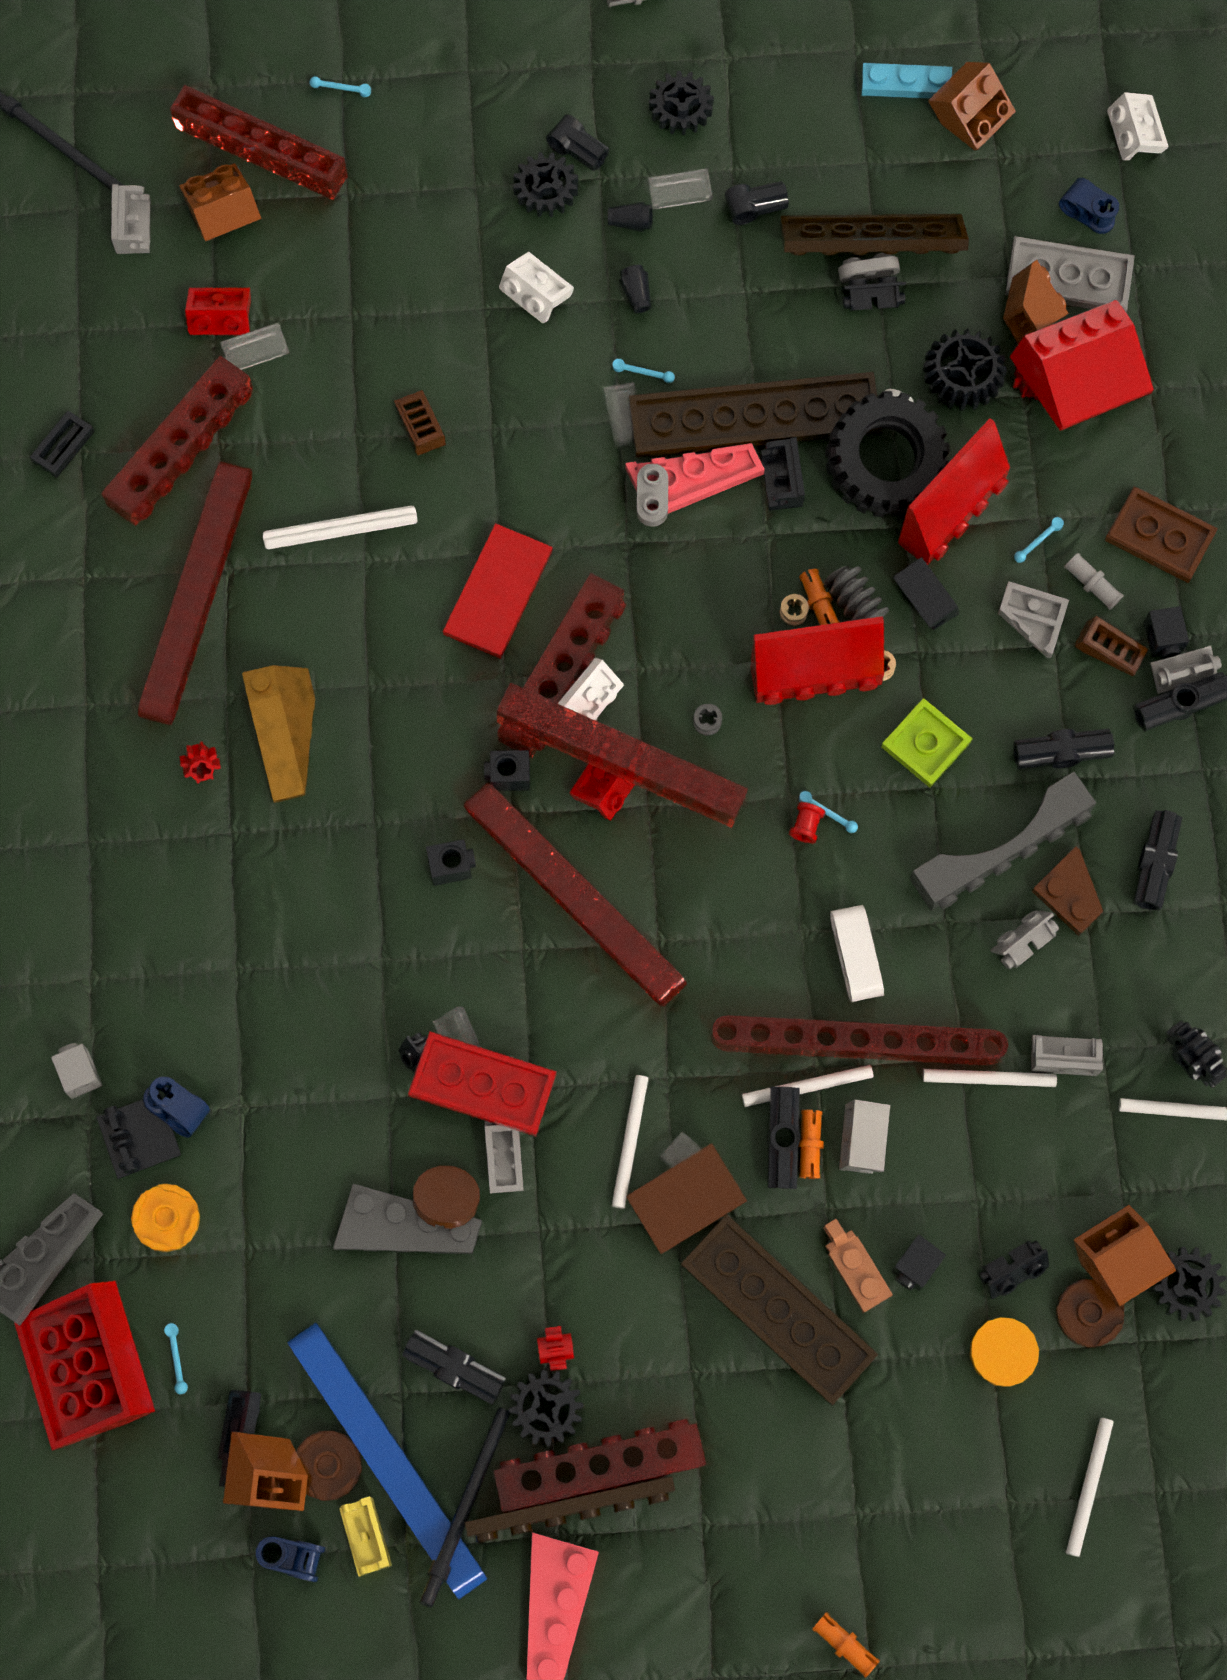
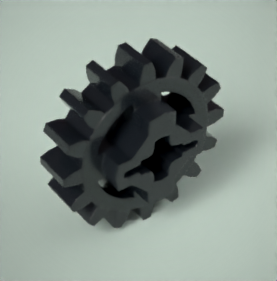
M677 71L675 78H672L668 73L665 74V82L657 80L656 89H651L649 110L652 111V120H659L660 129L669 126L670 134H674L676 129H680L682 136H684L688 128L696 133L698 123L706 126L707 117H712L714 96L710 95V85L703 86L702 77L694 80L693 72H689L687 77H682L681 71Z
M542 152L538 153L537 160L528 156L527 166L520 163L518 165L519 173H514L513 191L514 195H517L518 204L523 205L526 203L527 213L536 209L537 217H541L543 211H547L549 217H553L554 210L556 209L563 214L565 212L564 204L572 206L573 196H578V175L574 174L573 164L566 166L565 157L560 158L558 161L555 160V155L552 152L549 158H544ZM561 177L564 179L566 183L565 187L563 186V182L560 181ZM526 183H529L530 193L526 188Z
M1181 1020L1166 1032L1169 1036L1167 1041L1173 1045L1171 1047L1172 1051H1174L1172 1054L1173 1059L1186 1071L1191 1079L1201 1080L1206 1087L1209 1085L1211 1088H1214L1227 1077L1225 1073L1227 1068L1221 1063L1223 1061L1220 1057L1222 1052L1218 1045L1209 1039L1205 1031L1196 1027L1192 1029L1188 1022L1184 1023Z
M1185 1247L1179 1248L1178 1257L1174 1252H1168L1167 1255L1176 1270L1171 1274L1173 1277L1171 1288L1168 1289V1276L1159 1281L1157 1286L1151 1288V1292L1160 1293L1161 1295L1156 1304L1162 1305L1166 1303L1168 1308L1165 1314L1168 1316L1177 1311L1178 1321L1185 1320L1187 1315L1190 1314L1192 1322L1200 1320V1312L1206 1318L1211 1316L1212 1311L1209 1306L1216 1309L1221 1307L1222 1303L1217 1299V1296H1223L1227 1293L1225 1289L1219 1287V1283L1227 1280L1226 1276H1218L1216 1272L1222 1265L1217 1263L1212 1266L1209 1263L1212 1254L1208 1253L1200 1257V1251L1197 1247L1193 1248L1190 1254H1188ZM1184 1262L1194 1263L1200 1266L1202 1269L1197 1270L1190 1268L1188 1264ZM1192 1279L1195 1284L1186 1290L1183 1284L1186 1280ZM1207 1280L1210 1281L1209 1295L1205 1292ZM1176 1299L1188 1300L1190 1305L1194 1307L1182 1305Z
M542 1370L541 1378L537 1380L530 1373L528 1374L530 1381L528 1385L520 1381L517 1384L522 1391L521 1394H511L510 1398L517 1402V1406L509 1408V1413L518 1414V1418L512 1422L513 1427L521 1425L524 1427L520 1434L522 1438L527 1437L529 1434L533 1435V1445H537L540 1438H543L547 1447H550L554 1437L560 1443H563V1433L565 1431L572 1435L575 1434V1430L571 1426L572 1422L581 1423L582 1418L576 1415L575 1411L584 1408L583 1403L575 1402L574 1400L580 1395L579 1389L569 1390L572 1383L570 1378L563 1383L560 1382V1372L556 1371L553 1378H548L546 1370ZM542 1385L555 1386L563 1391V1393L557 1395L547 1393ZM532 1392L534 1396L532 1407L523 1412L524 1401L527 1395ZM538 1394H541L548 1403L554 1402L556 1404L552 1408L554 1423L544 1413H537V1410L541 1408V1400ZM570 1405L568 1418L561 1426L558 1419L562 1408ZM539 1421L547 1424L550 1431H538L529 1424Z

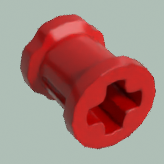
M800 802L797 806L799 811L795 826L790 828L789 835L804 843H816L817 836L815 833L819 821L824 818L826 811L817 805Z

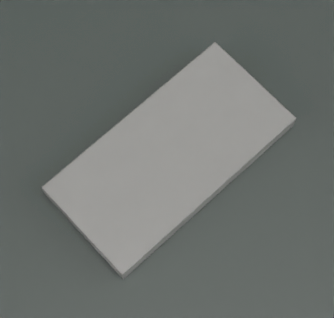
M1014 236L1005 295L1009 294L1012 277L1038 260L1040 266H1044L1049 272L1053 288L1063 296L1066 305L1094 309L1118 300L1126 312L1135 255Z

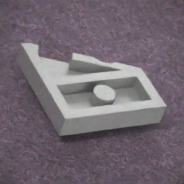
M1008 581L998 614L1044 656L1051 658L1069 600Z

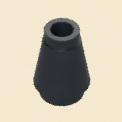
M642 201L608 208L609 226L639 232L652 228L653 208L651 204H645Z
M633 265L621 270L619 282L634 313H643L650 310L652 307L650 303L648 272L644 271L643 265Z

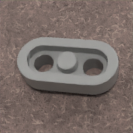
M880 253L875 255L873 259L861 260L859 257L846 259L843 261V265L838 268L840 282L849 283V280L867 279L868 281L890 277L900 272L898 257Z
M647 464L639 470L637 475V517L642 524L655 527L662 524L668 515V473L658 464ZM655 475L658 477V480L650 481L647 477ZM649 504H655L658 506V508L654 511H651L647 508V506Z

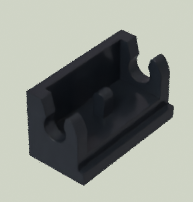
M797 437L765 443L766 449L761 450V460L765 469L764 481L769 511L803 507L805 492Z
M922 557L893 576L894 581L918 611L929 629L936 630L953 617L955 618L959 615L957 604Z

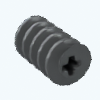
M848 566L841 567L826 578L823 585L826 588H831L830 595L833 598H838V607L845 608L844 616L852 618L851 621L881 616L884 619V616L888 613V607L877 609V606L882 601L881 597L870 598L875 588H863L869 579L866 576L859 579L856 578L862 570L859 566L852 569Z

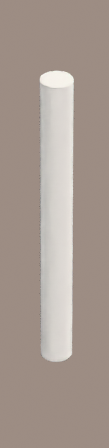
M866 1065L775 1087L800 1088V1094L873 1078V1071L871 1065ZM770 1088L742 1094L744 1107L769 1102Z
M923 1069V1082L1056 1087L1057 1075L1047 1073Z
M635 1076L611 1205L616 1208L624 1209L648 1083V1077Z
M1119 1099L1120 1112L1227 1120V1107Z
M1100 1418L1066 1550L1067 1554L1076 1557L1080 1556L1114 1421L1106 1418Z

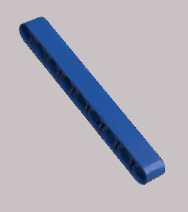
M315 1322L288 1341V1345L431 1560H436L451 1522L321 1328ZM460 1538L449 1565L452 1569L447 1579V1584L459 1600L488 1579Z

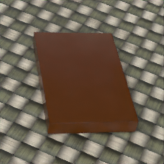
M1134 486L1108 532L1105 541L1189 583L1218 528Z
M713 1143L626 1196L660 1254L665 1253L747 1202L746 1197Z

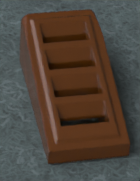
M423 390L394 401L417 456L446 445L443 431ZM420 401L421 405L405 411L404 406ZM421 411L425 412V414L413 419L408 417ZM423 421H429L428 424H425L423 426L417 427L415 429L413 427V425H416ZM433 430L432 433L418 438V434Z
M1098 616L1085 623L1074 644V647L1131 676L1136 674L1148 651V648ZM1094 633H1097L1096 640H1092ZM1107 638L1110 641L1107 647L1105 648L1102 645L1105 639ZM1117 644H1119L1122 647L1118 654L1115 655L1113 652ZM1129 650L1133 651L1129 662H1126L1124 658Z

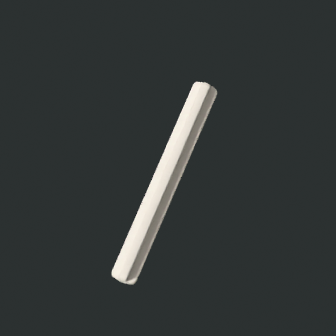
M411 505L267 530L263 532V541L266 549H273L417 523V513L415 507Z

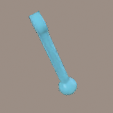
M313 76L309 81L312 88L322 86L358 92L362 97H369L371 94V87L368 84H362L359 87L323 81L317 76Z
M615 359L612 364L613 370L616 372L627 370L661 378L666 383H672L675 379V375L671 371L662 373L628 365L622 359Z
M1060 517L1053 518L1049 528L1024 550L1017 551L1014 554V560L1018 563L1024 562L1026 555L1053 531L1062 529L1064 521Z
M803 791L800 793L799 802L817 805L826 811L825 814L845 826L847 832L854 833L857 831L858 825L855 821H848L812 799L810 792Z
M170 1323L165 1326L164 1332L170 1339L177 1382L174 1390L177 1394H184L188 1389V1385L183 1381L176 1339L179 1329L175 1324Z

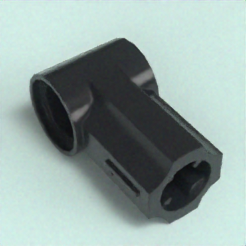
M568 114L564 115L546 136L547 143L556 153L563 156L569 154L592 171L598 170L604 164L609 154L607 146L585 132V128L580 121Z
M782 181L750 188L747 184H739L729 188L724 194L735 225L748 224L754 221L758 215L787 209L789 206L787 189Z

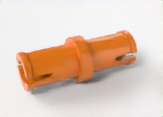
M818 569L808 570L812 582L806 572H803L799 579L809 598L807 601L809 609L814 610L819 625L828 624V619L830 624L839 623L840 621L831 604L833 598L830 592H826Z
M801 1110V1140L798 1148H800V1173L798 1178L820 1179V1149L824 1148V1141H821V1118L823 1111Z
M827 1612L813 1627L812 1630L816 1631L836 1650L835 1654L839 1658L843 1656L865 1678L880 1662L878 1658L873 1656L856 1640L857 1635L853 1632L849 1634Z

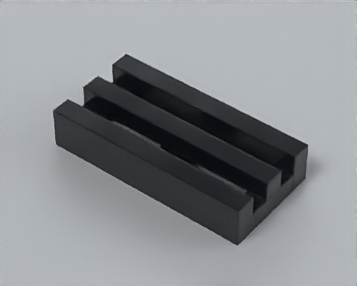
M67 411L30 456L31 461L36 465H40L46 472L49 471L55 478H58L95 432L93 426ZM73 422L75 425L72 427V429L67 433L65 437H63L60 440V442L57 444V447L50 454V456L46 460H44V456L49 452V450L53 447V445L58 441V439L62 436V434Z

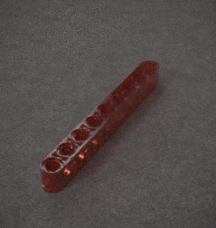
M220 462L217 466L138 708V716L140 718L167 725H172L250 489L252 481V469L226 462Z
M486 783L463 804L471 817L661 1007L667 1005L687 985L682 975L491 784Z
M727 1015L715 1021L711 1034L712 1042L716 1048L730 1052L952 1064L995 1065L1008 1050L1007 1038L997 1030ZM727 1026L734 1030L736 1036L731 1040H723L719 1037L717 1031ZM757 1028L764 1029L769 1038L764 1042H757L751 1037L752 1030ZM788 1030L797 1031L802 1040L797 1044H791L785 1040L784 1033ZM821 1032H828L833 1036L834 1043L829 1046L819 1043L817 1035ZM862 1034L867 1039V1045L861 1048L854 1046L850 1036ZM889 1035L895 1036L900 1041V1047L898 1049H889L884 1044L883 1038ZM920 1037L930 1039L933 1043V1049L930 1051L921 1050L917 1045V1039ZM952 1039L963 1041L966 1045V1051L963 1053L955 1052L950 1047V1041ZM983 1042H995L999 1047V1053L995 1055L987 1053L983 1047Z

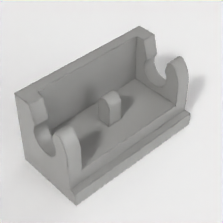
M112 184L111 240L116 254L150 253L151 199L149 194H143L144 187L119 186L118 184Z
M1032 1035L1031 1072L1098 1076L1103 1070L1102 1039Z
M856 1099L845 1104L839 1170L873 1174V1171H884L890 1105Z

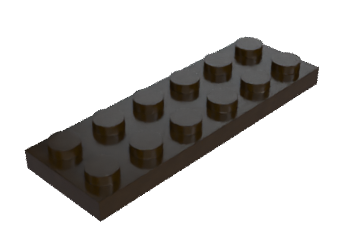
M962 214L781 216L780 221L784 253L790 252L793 255H805L807 252H820L824 255L851 252L856 255H863L868 252L879 251L884 254H896L899 251H912L916 254H926L929 251H943L944 253L955 254L959 251H968L969 237Z
M727 1214L681 1263V1266L831 1406L835 1404L878 1355Z
M671 1476L465 1522L467 1536L470 1538L476 1537V1541L482 1543L499 1539L498 1532L510 1529L513 1536L533 1531L532 1524L545 1522L546 1528L567 1524L566 1517L579 1514L580 1520L601 1516L600 1509L612 1506L614 1513L635 1508L634 1502L647 1499L648 1505L658 1504L670 1500L668 1494L675 1492V1486Z

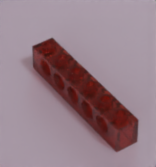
M184 85L170 108L175 128L329 199H335L348 177L344 157L189 86Z
M220 355L101 494L106 505L135 526L141 520L147 519L154 509V504L160 497L166 496L172 490L174 481L181 473H186L191 468L196 455L201 450L204 451L210 446L214 434L220 427L224 428L232 419L233 412L238 406L244 405L250 399L253 387L249 375ZM218 394H226L223 399H213ZM197 417H207L203 422H194ZM179 439L187 440L186 443L183 445H174V443ZM159 462H167V465L161 469L154 468ZM139 485H147V488L142 492L134 491Z
M590 573L498 729L499 742L514 750H529L531 759L537 750L542 752L550 737L547 734L552 724L557 725L563 716V713L556 705L581 676L582 672L596 658V655L593 653L598 645L603 646L608 640L611 633L609 626L613 619L619 620L625 610L626 603L624 602L623 589ZM592 610H598L603 615L598 619H592L587 614ZM577 636H583L588 641L583 645H576L572 642V639ZM562 662H567L573 666L566 672L559 671L556 668ZM548 688L554 689L557 692L552 698H545L540 693ZM530 715H537L542 719L536 725H530L525 722V719Z
M688 1419L668 1423L669 1430L657 1433L655 1432V1427H649L634 1431L635 1438L622 1440L621 1434L602 1438V1445L588 1448V1444L585 1442L568 1446L567 1454L555 1456L554 1450L534 1454L535 1461L521 1464L520 1458L500 1462L501 1469L494 1470L502 1513L706 1466L697 1423L689 1425ZM667 1439L676 1445L677 1451L673 1458L663 1459L658 1455L657 1444L660 1441ZM635 1447L642 1452L643 1461L639 1466L630 1467L625 1464L623 1453L626 1449ZM602 1455L608 1459L610 1466L605 1474L596 1475L590 1470L589 1462L594 1456ZM562 1463H569L576 1470L574 1479L568 1483L560 1482L555 1475L557 1467ZM528 1471H536L542 1477L540 1487L534 1491L526 1490L522 1485V1477Z

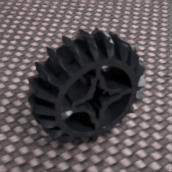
M968 328L964 330L963 335H960L955 329L952 331L951 337L944 333L940 337L939 342L934 341L932 343L931 350L927 351L925 355L926 362L923 365V372L926 373L924 376L925 384H931L929 387L930 394L939 393L937 397L938 403L946 399L948 400L949 409L954 406V403H957L961 411L965 409L966 404H969L975 410L978 408L979 402L986 406L989 403L990 397L994 399L997 397L999 389L1004 385L1005 380L1003 377L1006 375L1007 368L1003 366L1006 360L1005 355H999L1000 345L991 346V336L983 340L981 339L980 331L975 336H972ZM952 354L955 355L954 361L948 362L947 366L941 367L940 363L946 357ZM988 372L989 377L983 383L975 386L976 378L981 377L982 373Z

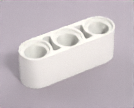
M859 905L830 911L832 930L850 1002L884 996L882 977L864 906Z

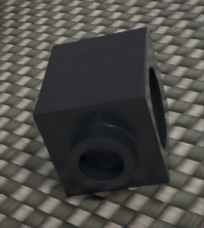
M1181 606L1149 611L1144 620V627L1151 656H1162L1165 659L1181 654L1189 643Z
M529 750L490 751V761H484V779L491 782L492 791H530ZM509 765L514 767L516 771L510 776H503L499 773L500 768Z
M464 839L426 847L434 886L472 879L470 868H475L476 862L473 848L466 849ZM451 856H456L461 860L460 864L455 868L446 867L444 861Z
M918 1235L893 1268L892 1272L897 1275L895 1280L909 1291H912L913 1288L920 1291L946 1254Z

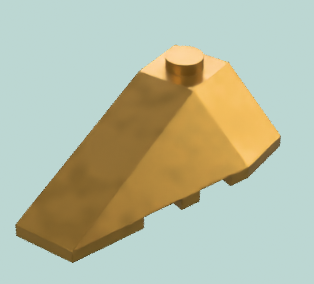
M272 665L243 672L242 676L273 802L276 803L305 796L310 739L312 738L313 711L315 710L316 701L308 668Z

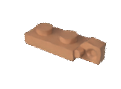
M837 1219L824 1225L823 1229L831 1240V1243L826 1245L829 1252L828 1256L861 1311L865 1313L893 1296L858 1236L856 1237L852 1230L845 1234Z

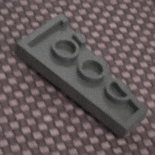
M353 1184L333 1249L344 1251L473 1254L482 1220L472 1218L465 1225L453 1229H446L444 1226L437 1224L434 1227L427 1224L417 1215L412 1200Z
M73 1193L41 1221L40 1228L29 1237L25 1235L17 1242V1248L3 1260L0 1259V1312L20 1326L103 1213Z

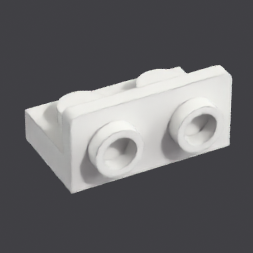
M1123 93L1107 109L1122 160H1130L1137 152L1162 153L1169 147L1152 95Z
M527 252L506 266L499 285V289L541 323L547 322L552 309L571 297L574 290L572 285L530 252Z
M595 658L556 707L567 718L565 724L569 728L585 733L588 728L596 723L597 717L606 706L615 700L617 693L624 684L603 660Z

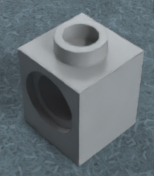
M77 1043L63 1046L58 1050L59 1054L51 1057L64 1091L71 1099L103 1086L89 1050L83 1044L77 1045Z

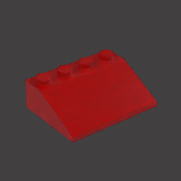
M1118 300L1025 335L1010 355V359L1060 431L1151 394L1154 390L1134 323Z
M991 418L908 506L898 544L915 558L919 559L922 557L927 565L933 559L939 561L949 549L947 544L953 537L959 539L969 527L967 522L973 515L979 517L989 505L987 500L994 493L998 496L1009 482L1006 477L1010 465L996 424Z
M883 616L754 635L750 668L756 703L764 702L766 705L781 703L783 699L796 697V700H808L813 698L815 694L827 693L829 696H836L845 693L849 689L859 688L860 691H870L876 689L878 685H882L884 677Z
M116 1281L90 1283L32 1310L20 1326L14 1322L52 1450L128 1424L155 1412Z

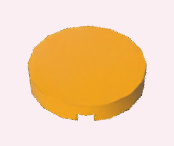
M161 1184L146 1190L140 1195L133 1206L131 1221L134 1232L141 1243L154 1251L170 1252L181 1249L192 1240L198 1230L200 1213L198 1204L189 1192L178 1185Z
M1000 1317L987 1321L976 1331L970 1343V1358L974 1370L984 1380L995 1386L1010 1387L1022 1383L1034 1372L1038 1363L1039 1347L1035 1335L1025 1324L1013 1318Z

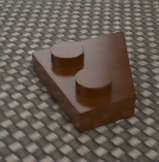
M1077 846L1032 890L1078 936L1103 912L1081 851Z

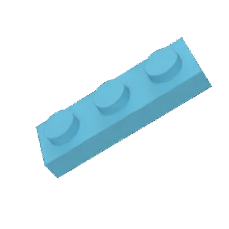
M863 63L861 96L930 99L952 77V67Z

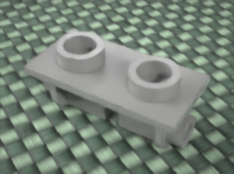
M1211 646L1150 663L1158 694L1173 690L1179 684L1193 683L1217 673V669L1222 667L1219 656L1213 657Z
M1036 910L1027 914L1021 921L1023 924L1014 931L1011 930L1001 935L997 940L998 944L990 951L1004 955L1001 962L1007 969L1019 967V965L1034 954L1027 945L1030 941L1039 950L1056 936L1055 932L1059 930V927L1050 919L1054 916L1053 913Z

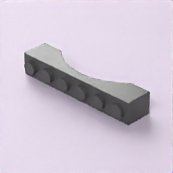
M1072 772L1047 788L1035 818L1024 831L1011 841L993 850L975 855L953 856L939 854L913 870L910 881L931 911L938 906L943 910L958 900L956 895L966 889L971 893L985 883L984 878L994 873L995 876H998L1007 871L1012 866L1010 862L1021 856L1024 860L1034 854L1039 849L1037 845L1046 839L1051 843L1065 834L1064 828L1074 823L1077 827L1092 817L1090 812L1096 802L1076 773Z

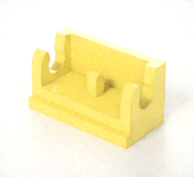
M369 1496L357 1502L342 1505L339 1509L358 1577L392 1566L373 1497Z

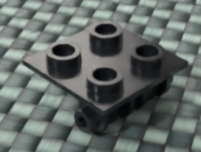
M159 1093L157 1097L158 1099L162 1100L161 1094ZM143 1100L119 1109L116 1106L106 1108L103 1115L97 1116L117 1179L181 1156L173 1130L168 1124L152 1112H149L145 1108Z

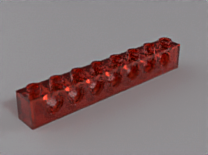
M513 683L509 684L497 709V723L733 828L746 800L748 788Z

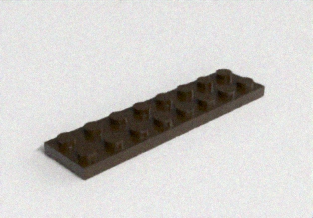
M874 372L629 395L636 457L707 451L752 443L753 446L765 445V443L771 441L787 440L797 437V442L828 439L832 429L849 406L856 401H862L865 396L872 393L877 396ZM883 428L872 429L865 435L879 434Z

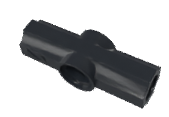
M1219 672L1193 683H1182L1172 691L1135 704L1133 709L1139 727L1145 732L1174 720H1185L1195 712L1227 701V676L1223 672ZM1176 697L1186 698L1190 706H1182Z
M1110 728L1076 733L1073 729H1062L1053 731L1044 737L1015 740L1013 743V755L1017 769L1048 765L1061 769L1078 765L1081 761L1112 758L1114 756V739Z
M1156 810L1153 814L1148 840L1142 848L1138 863L1140 874L1133 904L1139 908L1149 911H1160L1164 904L1168 880L1172 877L1177 862L1178 851L1175 849L1183 817L1175 812Z
M770 1087L769 1131L767 1134V1188L797 1189L798 1145L800 1142V1132L798 1131L800 1088ZM780 1128L787 1129L792 1137L791 1143L785 1148L779 1146L775 1141V1134Z
M415 1330L410 1337L402 1354L408 1361L432 1372L433 1376L458 1390L462 1388L491 1405L494 1404L506 1381V1378L501 1374L475 1362L476 1359L452 1345L446 1346L418 1330Z

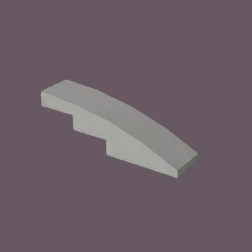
M485 1121L490 1193L524 1191L519 1131Z

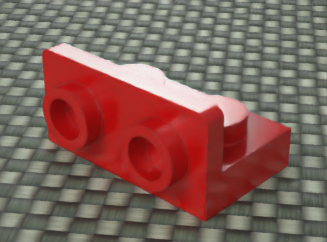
M189 288L185 308L188 333L190 335H248L250 333V288Z
M603 742L569 793L573 799L599 810L605 819L612 820L616 812L622 808L624 800L632 788L640 781L644 768L634 754Z

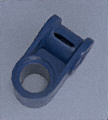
M1080 177L1076 179L1060 199L1059 207L1067 216L1078 220L1094 232L1105 234L1110 232L1115 225V216L1119 211V202L1114 196L1096 187L1089 180Z
M169 1077L156 1078L143 1095L144 1106L149 1112H152L168 1124L176 1133L187 1138L193 1135L210 1111L209 1106L201 1098L190 1093ZM159 1091L165 1093L162 1100L157 1097Z
M267 1537L259 1542L256 1548V1558L258 1563L267 1569L287 1573L288 1576L317 1582L318 1576H316L320 1555L325 1553L326 1547L299 1540L291 1541L279 1537ZM271 1542L277 1543L282 1549V1556L276 1563L267 1562L263 1556L265 1546ZM309 1553L306 1569L304 1570L306 1556Z

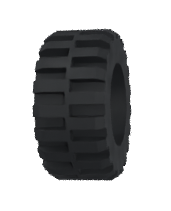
M882 391L879 396H876L874 393L865 396L862 401H856L849 406L832 429L828 438L829 444L826 446L825 457L828 458V463L826 464L827 475L832 474L834 479L831 484L835 491L839 489L844 494L841 498L847 504L852 501L858 505L856 510L864 514L869 510L876 517H883L885 514H890L891 517L901 515L904 511H907L908 506L949 463L946 460V456L950 453L949 443L944 442V438L947 435L945 427L937 425L936 421L939 417L934 410L928 413L923 409L926 403L920 399L916 403L910 401L909 394L901 392L897 397L893 396L892 391ZM876 428H888L903 435L910 443L915 456V464L911 473L906 478L896 482L884 481L870 474L862 464L859 455V445L866 433Z

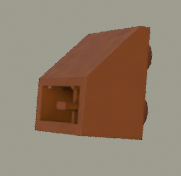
M966 62L928 100L940 123L973 150H978L1016 112L991 64L983 62Z
M235 163L221 165L214 172L204 176L191 177L186 183L179 185L197 228L205 241L261 219L250 186Z
M1038 260L1014 275L1010 285L1003 319L1018 344L1025 335L1048 327L1069 314L1066 310V302L1063 296L1055 291L1050 282L1049 272L1044 266H1040Z
M1130 1205L1074 1239L1081 1266L1119 1307L1176 1271L1149 1224Z
M232 1432L223 1504L304 1511L308 1475L291 1440Z

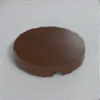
M437 1166L428 1169L418 1177L413 1187V1207L417 1215L427 1224L434 1227L437 1224L444 1226L446 1229H453L465 1225L474 1217L480 1202V1189L475 1179L465 1170L455 1166Z
M1083 1279L1068 1286L1061 1294L1056 1307V1317L1064 1336L1074 1344L1091 1348L1103 1346L1116 1338L1123 1328L1125 1310L1124 1304L1119 1307L1094 1279Z
M318 1431L307 1437L297 1448L296 1452L308 1475L306 1488L308 1496L322 1501L337 1500L349 1494L357 1485L362 1472V1457L353 1441L345 1434L335 1431Z

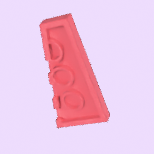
M752 443L712 449L711 452L695 454V452L683 454V457L654 458L651 459V462L639 464L636 461L625 463V469L636 492L637 475L643 466L658 464L667 471L668 514L764 475L765 470ZM650 475L647 477V479L650 481H656L658 480V477L655 475ZM649 504L647 508L651 511H654L658 508V506L655 504Z
M533 1532L527 1680H564L599 1552Z

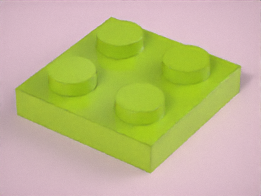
M923 698L882 743L881 748L930 788L967 748L973 738Z

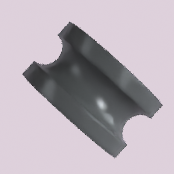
M713 704L699 706L693 718L695 730L705 736L717 733L722 725L720 709ZM702 714H706L708 717L714 715V725L710 726L708 723L701 724Z

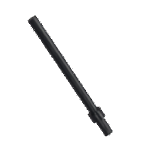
M0 91V109L10 118H17L111 191L112 184L125 186L23 109L22 104L12 96L7 97Z
M497 1409L438 1557L431 1562L427 1572L429 1579L419 1601L420 1604L426 1607H433L442 1582H447L452 1569L449 1565L465 1528V1522L469 1518L510 1416L509 1411L506 1409Z

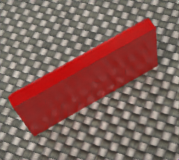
M495 523L443 630V635L501 659L553 552V547Z
M429 1031L408 1096L536 1137L557 1071Z

